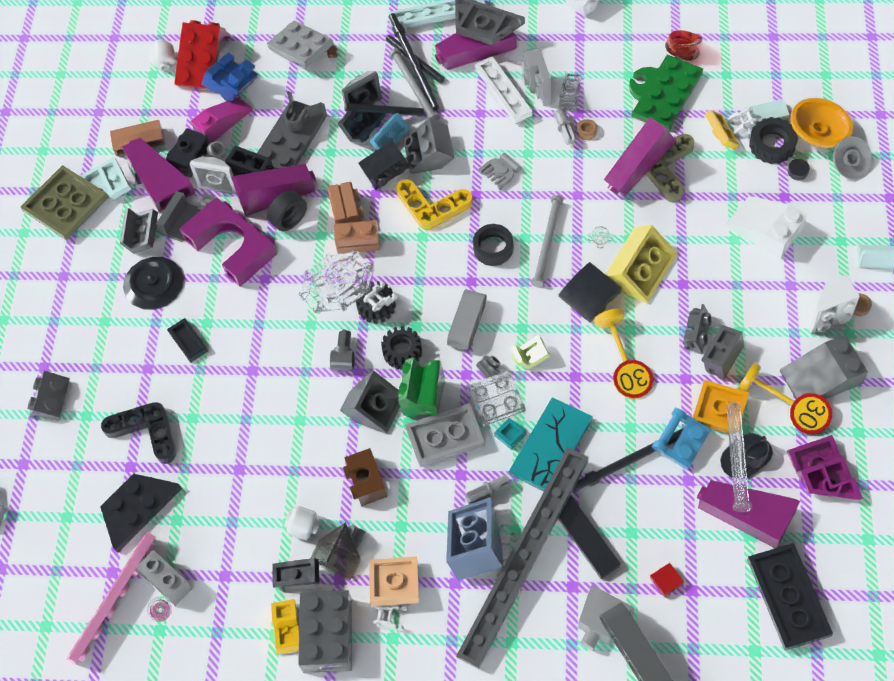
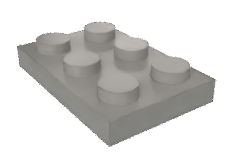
M293 20L268 41L267 45L270 50L307 68L333 46L334 43L332 38Z
M470 403L405 424L420 468L485 446V441Z

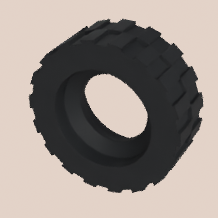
M779 117L764 118L753 126L749 148H751V153L755 155V158L762 160V162L779 164L793 156L798 136L789 121ZM766 134H777L783 137L784 143L781 147H770L764 144L763 137Z

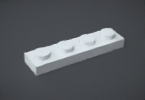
M493 56L475 64V70L514 124L532 116L531 108Z

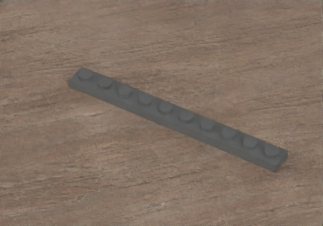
M567 447L456 655L457 659L479 670L589 461L588 456Z

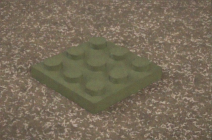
M62 165L20 208L24 213L67 241L109 197L106 192Z

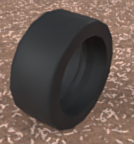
M285 191L278 195L269 206L267 219L279 231H288L302 220L307 210V203L295 191Z
M493 223L482 226L473 237L475 257L479 262L489 266L502 265L507 262L514 250L512 233L508 228L500 224ZM489 237H498L505 241L506 246L499 252L490 253L481 249V243Z

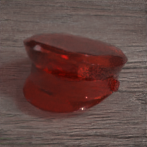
M676 30L669 34L665 42V48L669 54L678 59L693 61L700 55L698 44L702 42L703 38L689 31Z

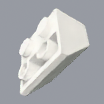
M847 275L825 283L809 328L811 334L817 331L824 332L833 325H842L851 320L860 296Z

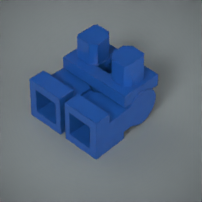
M229 52L218 63L216 62L206 70L201 83L214 94L218 92L226 101L234 100L258 76L254 71V64L249 60H245L239 65L234 61L235 57Z

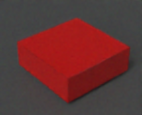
M670 562L652 573L649 577L663 597L684 585V580Z

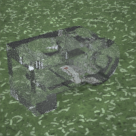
M565 73L559 95V108L577 112L582 75Z

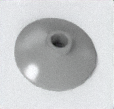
M854 136L842 139L836 145L833 153V162L836 170L848 179H857L864 176L870 169L872 154L868 144L861 138Z

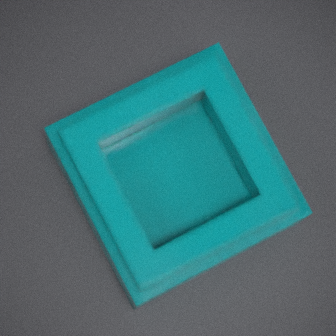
M508 418L494 432V437L510 450L527 435L526 430L511 418Z

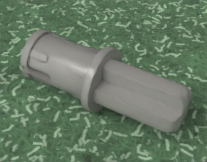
M559 108L553 113L558 124L557 129L562 134L567 145L574 144L576 142V135L573 130V123L569 120L566 110Z
M504 474L490 482L485 481L483 485L466 492L465 499L468 504H472L490 497L494 498L495 494L512 488L511 483H508L510 480Z

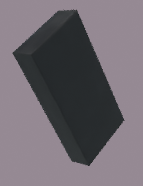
M186 318L167 329L169 335L190 363L209 352Z

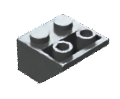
M430 117L403 140L407 162L410 167L409 172L412 174L442 169L455 158L448 125Z

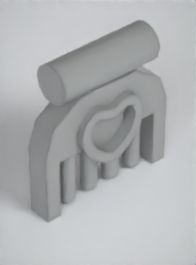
M502 153L500 159H491L478 170L483 175H486L494 169L487 175V178L489 179L494 175L490 180L491 182L499 178L494 185H497V188L501 190L513 179V171L518 173L521 170V166L506 153Z

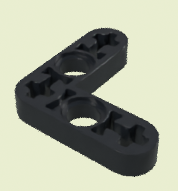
M152 402L107 416L101 422V429L108 438H117L148 428L153 452L160 463L167 464L176 457V449L167 412L159 402ZM158 410V416L154 417V411ZM132 416H139L140 419L136 424H128ZM114 423V429L110 430V424ZM157 429H166V433L164 436L155 437V431ZM161 444H165L168 450L166 456L162 455L163 448Z

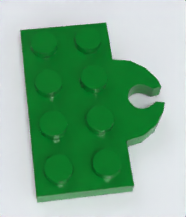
M667 54L659 68L643 67L633 73V78L643 80L645 83L638 84L634 79L630 78V94L634 99L638 100L637 105L632 111V117L646 122L650 117L670 131L701 78L704 68Z

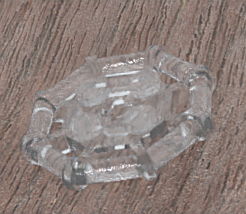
M355 250L349 253L332 255L328 253L324 259L303 273L304 280L302 288L298 293L299 299L305 301L316 314L337 310L347 311L350 305L364 294L367 295L370 292L371 277L375 271L374 264L366 261ZM356 263L361 267L358 270L354 269ZM327 266H329V267H328L326 270H324L321 274H318V273H320L323 269H325ZM362 278V282L357 284V280L360 281ZM312 281L315 282V288L310 289ZM319 296L321 299L316 301L314 298Z

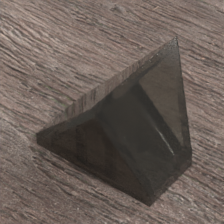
M346 522L321 538L310 557L319 559V567L352 581L362 560Z

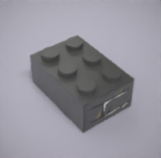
M349 590L300 592L298 665L303 673L352 671V598Z

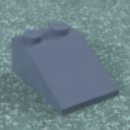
M492 497L448 511L446 563L458 581L503 567V548Z

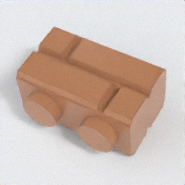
M352 182L328 186L327 189L335 224L361 222L360 218H364L361 205L357 206L356 201H360L358 189H353Z
M377 220L334 224V240L337 253L380 250Z

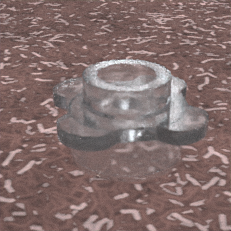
M597 226L593 229L592 233L588 234V240L593 241L599 249L604 248L605 244L613 241L614 238L613 234L609 233V230L604 226Z

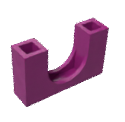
M217 197L179 228L183 239L196 251L202 249L214 237L222 233L233 232L244 237L241 247L222 263L226 276L239 287L277 255L274 247L276 244L270 236L267 235L265 237L255 224H249L240 212L236 213L233 211V208L227 201L222 202Z

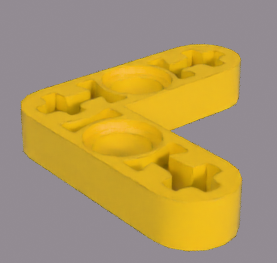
M404 179L396 185L399 199L417 224L425 230L432 229L468 210L473 204L472 194L466 189L457 190L430 205L411 180ZM406 188L407 190H410V196H408V193L402 189ZM414 201H420L422 203V205L418 208H414L411 206V204ZM443 206H448L451 208V210L447 213H443L440 211V208Z

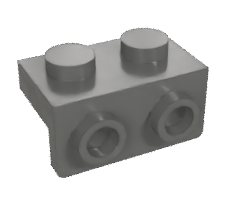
M130 208L125 209L120 244L133 254L153 248L158 212L153 208L140 213H135Z
M43 371L40 377H36L32 388L36 392L34 397H30L27 409L30 410L29 417L34 418L35 415L58 421L70 378L48 371Z

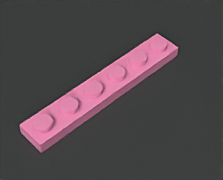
M150 532L143 536L66 660L75 664L78 660L83 661L90 651V648L87 646L91 639L96 640L104 628L101 626V623L105 617L109 619L116 610L117 606L114 603L118 596L123 598L128 591L130 585L127 582L130 577H136L139 573L136 567L140 564L144 555L148 556L156 546L153 543L156 536Z

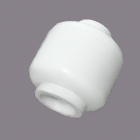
M163 39L153 42L149 48L151 64L160 70H169L176 63L174 46Z
M295 506L293 510L289 509L284 527L287 528L289 535L307 540L310 538L311 533L316 535L320 521L316 520V511L302 506Z

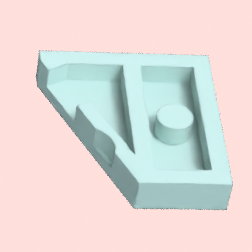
M115 157L80 175L106 192L108 197L113 200L132 190Z

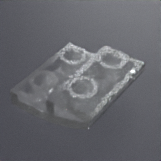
M509 371L466 385L467 392L483 427L526 411L523 400Z

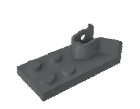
M288 91L289 103L257 154L271 158L274 169L297 165L327 118L324 103L320 102L310 106L295 101L292 92Z

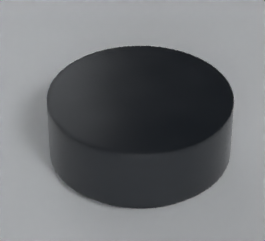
M794 159L789 163L787 173L794 180H803L808 176L810 166L803 159Z

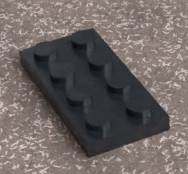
M794 543L748 556V564L784 651L832 637V629Z

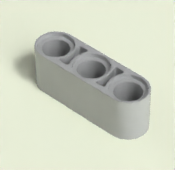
M464 290L448 333V346L470 350L485 309L487 294Z

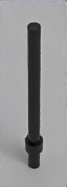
M391 13L388 18L393 26L392 31L395 37L399 39L428 102L434 111L438 110L439 104L405 35L406 31L403 25L399 23L396 14Z
M683 428L673 433L666 446L676 442ZM654 442L597 471L592 470L586 473L585 477L578 480L572 492L574 493L588 485L592 487L600 483V479L656 452L652 448Z

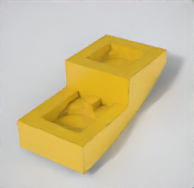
M295 599L271 603L277 655L299 651V621Z

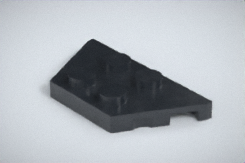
M133 473L100 506L113 549L119 553L182 490V487L175 482Z

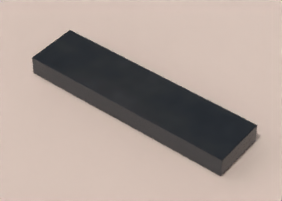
M570 495L558 520L598 577L602 579L618 569L621 563Z

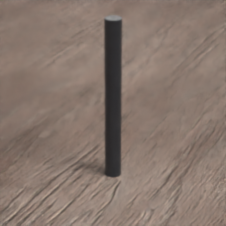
M388 35L385 39L386 42L394 48H398L407 57L401 43L393 36ZM415 54L421 69L441 84L445 77Z
M345 103L344 110L348 112L424 115V108L354 103Z

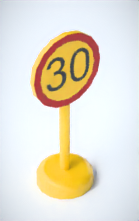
M621 308L610 309L596 316L594 322L598 328L610 327L623 360L614 371V387L618 393L626 398H642L652 389L654 382L653 373L643 362L628 360L615 326L625 318L624 311Z
M755 361L738 387L742 391H747L754 382L790 404L792 424L802 433L818 434L823 432L831 423L833 417L832 408L823 396L816 393H806L794 401L756 378L761 370V366Z

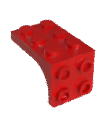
M190 20L189 23L182 22L174 85L207 89L201 83L206 70L216 62L218 63L219 50L223 38L231 37L226 28L221 27L219 23L208 22V25L201 24L197 20Z

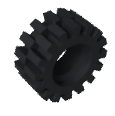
M374 281L370 282L371 286L364 284V290L359 288V294L356 293L355 296L358 314L361 315L363 320L366 318V321L369 323L373 320L374 324H378L379 319L381 323L385 322L384 317L390 319V313L394 314L396 302L393 301L388 306L384 305L380 310L374 312L372 310L373 307H369L363 301L365 295L373 291ZM385 283L384 288L378 294L382 298L388 296L392 298L393 291Z
M401 326V330H397V327H394L393 333L390 330L387 331V336L384 335L383 341H381V349L386 363L388 362L389 366L395 365V369H399L400 366L403 367L405 360L414 358L419 362V357L422 356V345L420 336H418L416 331L412 333V328L410 327L406 331L405 326ZM401 342H406L410 345V349L405 353H396L393 350L394 346Z

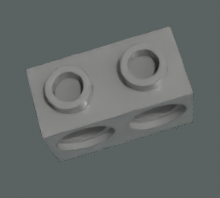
M154 550L136 567L141 575L174 606L192 590L186 579Z

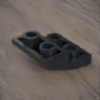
M589 262L566 284L558 294V297L591 323L596 316L605 311L606 305L621 293L622 288Z

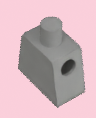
M591 585L578 622V628L585 632L580 643L590 650L595 648L598 640L610 644L613 640L604 628L599 615L620 602L626 606L631 615H633L634 607Z

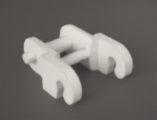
M746 108L740 113L736 112L728 118L729 123H733V119H741V127L734 131L736 137L740 136L739 133L745 134L748 132V128L757 122V119L751 115L753 112L752 108Z
M383 281L380 282V286L376 284L372 287L373 291L365 295L363 300L365 303L369 302L373 306L372 310L374 312L380 310L384 305H390L397 298L395 293L392 294V298L390 296L382 298L378 294L385 286ZM377 297L380 301L376 303L373 298Z
M376 606L375 609L379 611L377 620H374L373 624L377 625V627L387 626L389 630L404 631V626L399 625L397 627L396 624H391L392 612L407 611V606ZM384 611L389 612L387 621H382Z

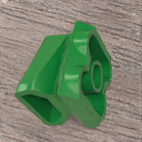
M414 358L405 360L402 369V382L400 383L398 402L404 416L413 419L420 414H438L445 384V375L440 360L429 361L424 367Z

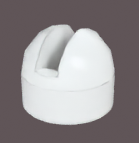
M215 141L208 145L207 154L210 157L219 158L224 155L225 148L221 142Z

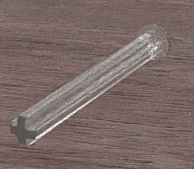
M732 402L726 406L734 491L732 509L737 512H746L752 509V503L749 502L741 407L737 402Z

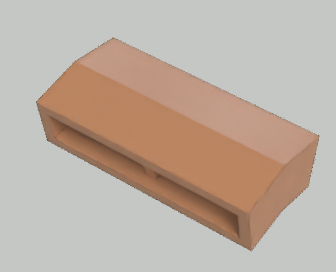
M159 119L110 131L112 148L116 156L125 154L122 146L138 138L143 139L152 147L165 144L163 129Z

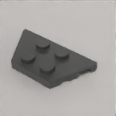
M455 0L456 34L493 45L525 24L524 16L474 0Z

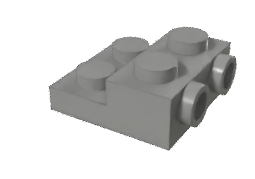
M541 49L524 51V60H522L524 71L522 74L523 83L525 86L528 85L530 93H536L537 99H541L543 106L551 105V77Z

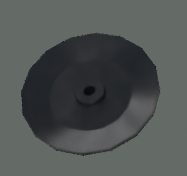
M149 257L140 260L129 269L124 277L123 291L126 299L133 306L143 310H156L167 306L178 297L183 288L184 277L181 268L173 260L165 257Z

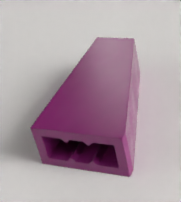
M512 32L495 44L489 45L455 33L435 45V59L440 65L442 64L447 70L506 53L517 48L516 34Z
M649 117L603 179L609 184L607 188L616 195L620 192L626 196L677 140L664 126Z
M143 139L131 140L122 146L127 160L158 212L167 207L176 191L184 193L185 198L195 194L191 181Z
M306 164L231 177L245 217L268 209L273 200L285 191L292 190L300 196L315 192L314 183L317 182L313 170L309 171Z
M710 480L707 487L702 486L697 495V499H699L698 509L773 548H777L800 504V501L795 498Z

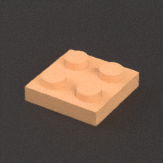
M417 556L369 560L371 607L420 603Z

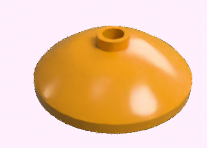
M807 98L798 102L791 112L790 119L795 132L804 141L814 146L834 148L842 139L852 135L853 122L851 117L841 106L830 100Z

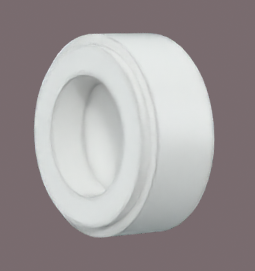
M129 164L121 166L128 184L136 183Z

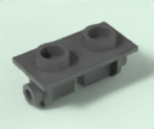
M704 304L701 305V309L693 308L689 312L687 328H694V330H686L683 340L684 349L691 351L693 348H697L700 354H703L704 345H707L708 326H711L712 323L711 313L708 312Z

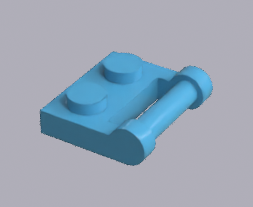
M675 407L671 413L672 418L659 440H655L652 448L687 470L711 429L687 415L682 409ZM681 421L685 424V427L672 449H669L666 445Z

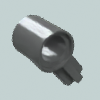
M346 329L339 331L337 346L330 352L331 370H354L355 354L354 350L350 348L351 331Z

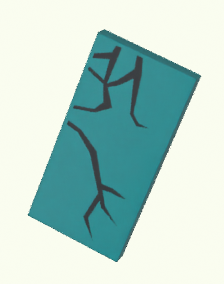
M552 397L512 464L509 475L544 492L567 447L576 450L592 422L593 416Z

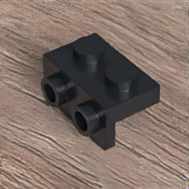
M361 96L355 103L372 105L367 96ZM347 112L337 124L350 142L362 143L369 138L371 132L381 124L386 115L381 113Z

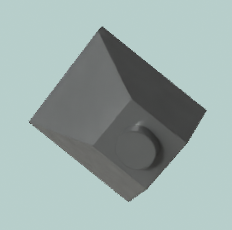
M367 71L356 76L341 90L344 105L345 103L355 104L361 96H367L372 105L382 100L379 77L376 71Z
M374 370L370 371L349 391L339 411L355 423L386 434L400 409L398 402L399 389Z

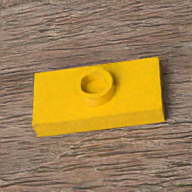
M709 110L705 117L713 128V135L720 140L723 146L735 150L739 146V142L722 114Z

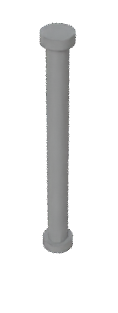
M398 48L392 49L389 52V56L395 60L421 106L424 108L428 116L427 119L430 117L438 121L440 119L439 114L434 112L401 57V51Z
M559 195L551 197L550 202L552 206L535 276L531 280V285L540 288L544 286L543 276L559 208L564 201L563 197Z

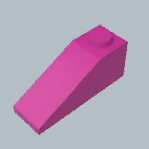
M237 97L232 101H226L204 109L190 122L194 131L207 135L209 142L212 143L250 113L253 108L240 97Z

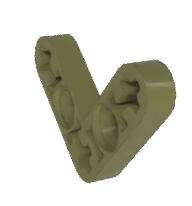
M681 134L675 137L677 141L669 149L673 155L670 157L663 155L646 173V176L664 198L672 203L682 200L684 187L667 166L693 151L694 138L689 134ZM659 174H664L668 178L664 181L658 180L656 176Z

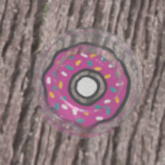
M155 597L147 605V614L153 621L163 622L171 616L172 605L165 597Z

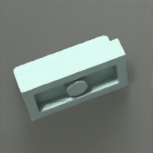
M858 245V268L894 269V246Z

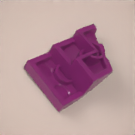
M833 435L787 450L795 472L809 494L854 500L863 499L855 478H852L844 456L841 457Z

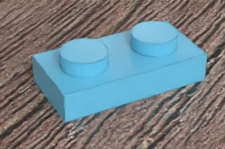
M398 113L393 114L369 142L376 150L392 140L396 145L410 130V127Z

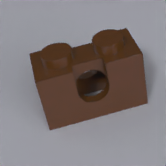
M371 448L344 457L346 466H343L346 479H352L353 486H350V490L354 500L359 499L360 505L364 506L387 497L385 486ZM368 476L366 479L358 481V478Z

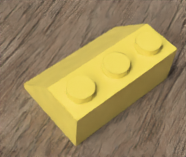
M653 225L635 227L609 267L606 275L622 288V293L641 302L648 303L678 253Z

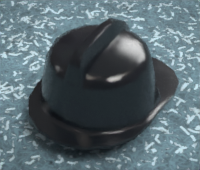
M756 433L743 435L723 451L720 458L721 468L731 478L746 479L770 462L773 455L772 447L765 436Z

